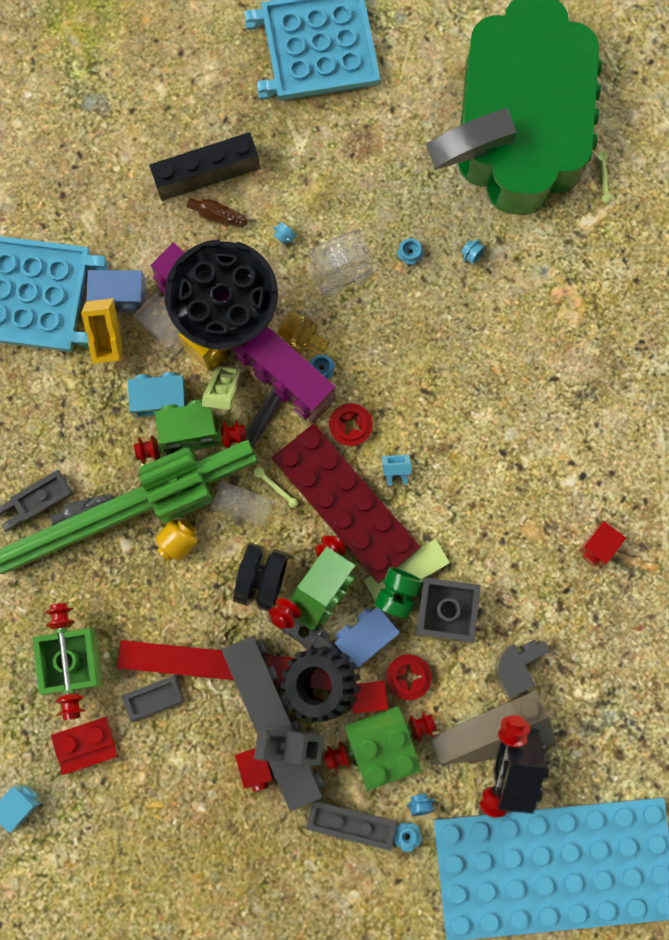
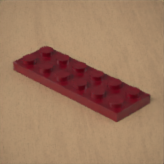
M314 423L271 457L272 461L335 535L342 540L343 544L377 584L385 579L389 567L398 568L420 549V545Z

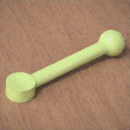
M601 151L596 159L601 167L603 185L601 200L607 204L612 200L608 190L605 163L608 155L606 152Z
M262 467L255 468L254 475L256 478H262L288 501V505L291 508L298 507L299 500L297 498H292L265 474Z

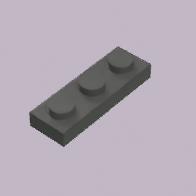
M316 800L312 802L306 830L391 851L397 821Z

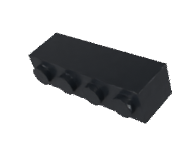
M248 132L149 164L160 199L163 201L260 169V162L251 133Z

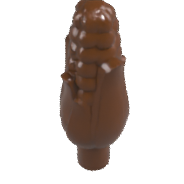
M193 198L188 199L187 208L198 211L199 216L207 221L237 227H245L248 224L246 216L211 199H204L202 201Z

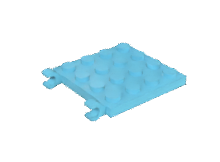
M271 0L261 2V9L244 11L247 30L256 29L262 24L265 26L274 80H261L257 82L260 100L271 98L275 94H277L278 101L380 85V75L365 0Z
M0 236V343L73 352L74 345L89 348L87 333L76 332L87 269L108 270L109 262L105 261L106 257L90 255L89 247Z

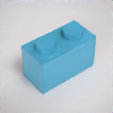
M176 372L163 373L162 377H151V375L142 374L135 376V379H128L129 412L134 418L155 416L154 411H160L161 407L165 405L187 406L186 381L183 375H178Z

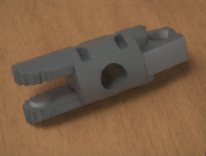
M296 619L293 628L280 629L306 649L319 647L337 649L335 645L326 640L329 633L319 626L314 631L309 629L307 637L301 635V628L306 626Z

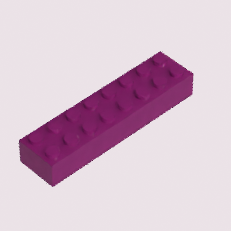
M174 242L150 265L154 272L153 279L158 283L157 288L164 295L168 274L179 257L185 253ZM219 293L215 300L227 301L229 294ZM268 326L251 342L232 348L236 353L234 357L244 367L251 366L256 371L254 373L256 378L264 385L267 383L271 384L276 389L274 391L275 395L284 403L287 401L291 402L296 407L294 409L295 413L304 421L309 419L314 423L336 400L335 386Z

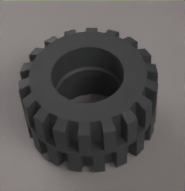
M319 647L299 652L295 655L296 659L289 660L287 665L290 669L284 670L282 674L283 677H286V681L281 682V689L285 688L286 694L282 696L284 701L289 700L291 703L287 706L291 712L298 711L296 714L298 718H307V722L313 723L318 721L320 723L338 718L351 710L350 705L355 704L358 699L354 695L360 693L361 686H356V681L361 679L360 674L355 675L354 669L357 666L354 662H348L350 657L346 653L340 654V650L336 648ZM317 667L326 671L332 682V691L326 701L316 697L311 688V676Z

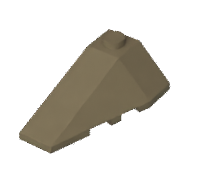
M532 690L434 735L433 739L429 737L440 764L496 759L500 743L498 738V731L501 728L500 722L504 717L518 715L530 725V728L539 729L541 742H545V749L556 744L549 717L537 691Z

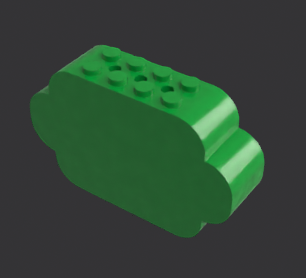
M513 0L508 5L505 16L492 15L480 20L475 25L471 34L470 50L465 66L460 125L492 112L508 108L517 133L514 142L489 149L484 156L457 163L458 169L463 178L471 184L487 187V195L492 205L508 214L529 215L535 213L546 204L550 193H563L575 187L587 163L591 161L592 150H596L598 134L594 133V125L598 124L599 109H595V103L600 98L601 84H597V76L601 75L603 61L598 59L599 42L595 33L588 26L569 21L568 12L559 0Z

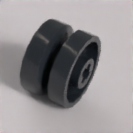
M249 543L237 572L233 602L248 606L252 603L256 591H258L257 608L269 612L271 608L275 607L287 566L288 553L274 549L270 552L264 565L266 554L264 546Z

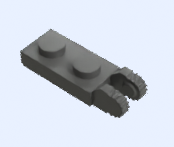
M60 470L54 471L10 497L11 500L0 506V517L5 516L15 508L19 515L2 525L5 532L11 531L24 522L30 521L74 495Z

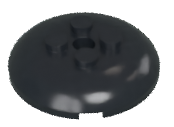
M220 239L211 240L190 248L172 266L167 277L164 295L165 306L175 328L189 341L209 349H232L251 342L267 328L276 311L278 286L271 266L258 251L238 241L234 243L220 241ZM219 293L229 294L227 301H217L215 298Z

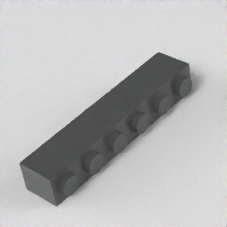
M252 635L221 649L256 733L258 734V728L270 729V727L302 731L297 719L291 720L287 706L290 705L289 700L284 701L282 696L286 694L285 691L280 693L275 683L280 679L274 665L268 666L264 657L268 654L263 639L257 640L256 635ZM269 761L290 812L322 798V789L326 787L320 772L314 773L311 765H297L285 761Z

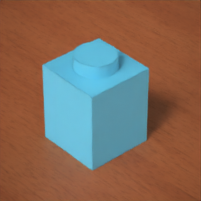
M20 784L12 786L0 800V825L8 833L17 831L40 805L35 799L37 794L29 786L24 785L22 787Z

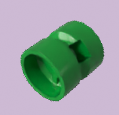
M389 567L383 581L386 587L380 589L374 605L391 615L408 618L414 604L411 598L417 596L423 580L407 571ZM396 592L401 595L400 597L394 595V593Z

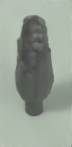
M103 494L71 502L63 508L62 512L50 516L52 524L55 525L115 497L112 494Z

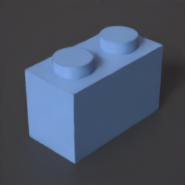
M88 270L87 301L113 298L116 310H121L124 313H136L137 310H145L146 278L142 270Z
M369 606L357 616L359 622L355 626L350 628L349 625H346L335 635L338 639L334 642L335 646L342 654L346 653L350 657L348 661L349 663L354 662L357 666L356 669L400 633L378 607L372 610Z

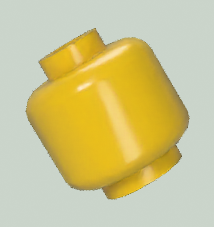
M183 519L169 521L156 536V543L159 547L158 553L168 561L171 559L183 560L197 544L195 536L197 531Z

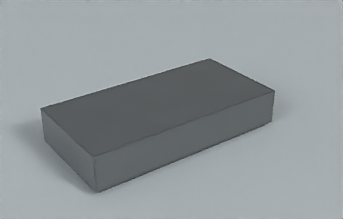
M176 675L122 695L131 723L185 702Z

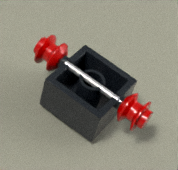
M518 715L506 716L501 720V728L498 731L500 743L493 766L495 786H490L483 790L482 799L479 804L480 809L492 818L503 817L508 811L534 814L537 802L542 800L543 779H548L550 769L549 762L545 761L544 758L545 742H541L539 729L530 728V725Z

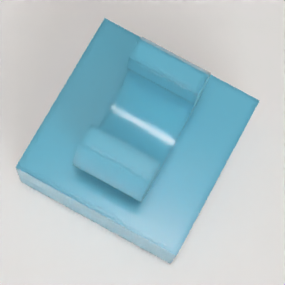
M409 454L382 456L383 475L386 476L389 486L392 485V478L395 475L402 476L403 485L407 484V474H411Z

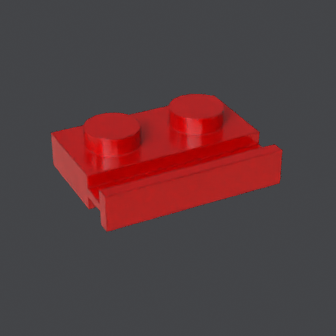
M103 717L51 735L62 775L119 757L108 717Z

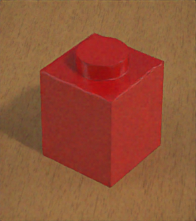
M602 521L587 538L579 551L584 554L582 558L594 567L597 565L602 567L610 561L626 537L608 523Z
M385 681L356 684V686H361L360 693L354 695L358 698L356 703L350 705L353 708V714L388 710Z
M255 748L235 754L244 789L251 787L252 792L269 788L268 782L274 779L269 761L254 759Z

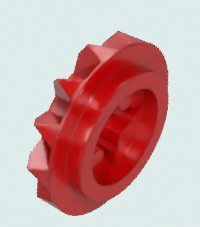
M355 403L339 406L334 410L329 420L331 435L341 445L353 447L363 444L372 432L373 422L370 413L363 406ZM357 416L355 425L359 428L357 430L352 429L346 435V425L342 421L350 422L351 419Z
M407 654L399 656L391 662L387 669V685L390 691L400 699H418L428 691L431 685L432 676L430 668L422 658L416 655ZM407 665H409L412 674H416V676L421 675V678L412 681L411 690H408L406 681L396 679V677L405 674Z

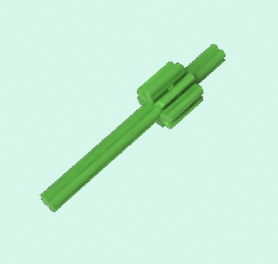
M243 441L198 461L195 452L187 446L139 468L141 487L1 548L0 573L4 575L151 509H154V513L159 520L167 523L212 503L213 495L210 483L258 463L250 441Z

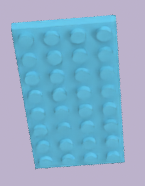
M662 797L535 809L534 814L507 812L505 816L500 818H492L483 814L433 819L446 940H470L669 920V830L665 801Z

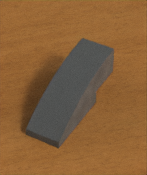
M505 108L460 125L428 142L426 147L434 170L484 156L489 149L512 143L517 132L509 110Z

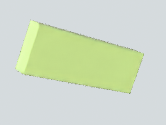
M217 366L202 397V406L230 410L243 379V369Z
M435 539L422 546L401 564L398 569L423 579L447 566L450 562ZM370 576L363 580L374 601H376L380 589L386 586L383 583L384 580L377 584Z

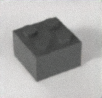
M424 577L420 591L415 636L468 644L474 643L481 585Z

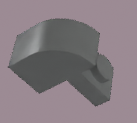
M534 639L520 646L521 653L512 644L500 653L496 661L495 673L506 699L512 698L535 686L525 664L550 652L545 641L537 644Z
M270 727V729L258 728L254 759L285 761L297 765H320L324 735L278 727Z

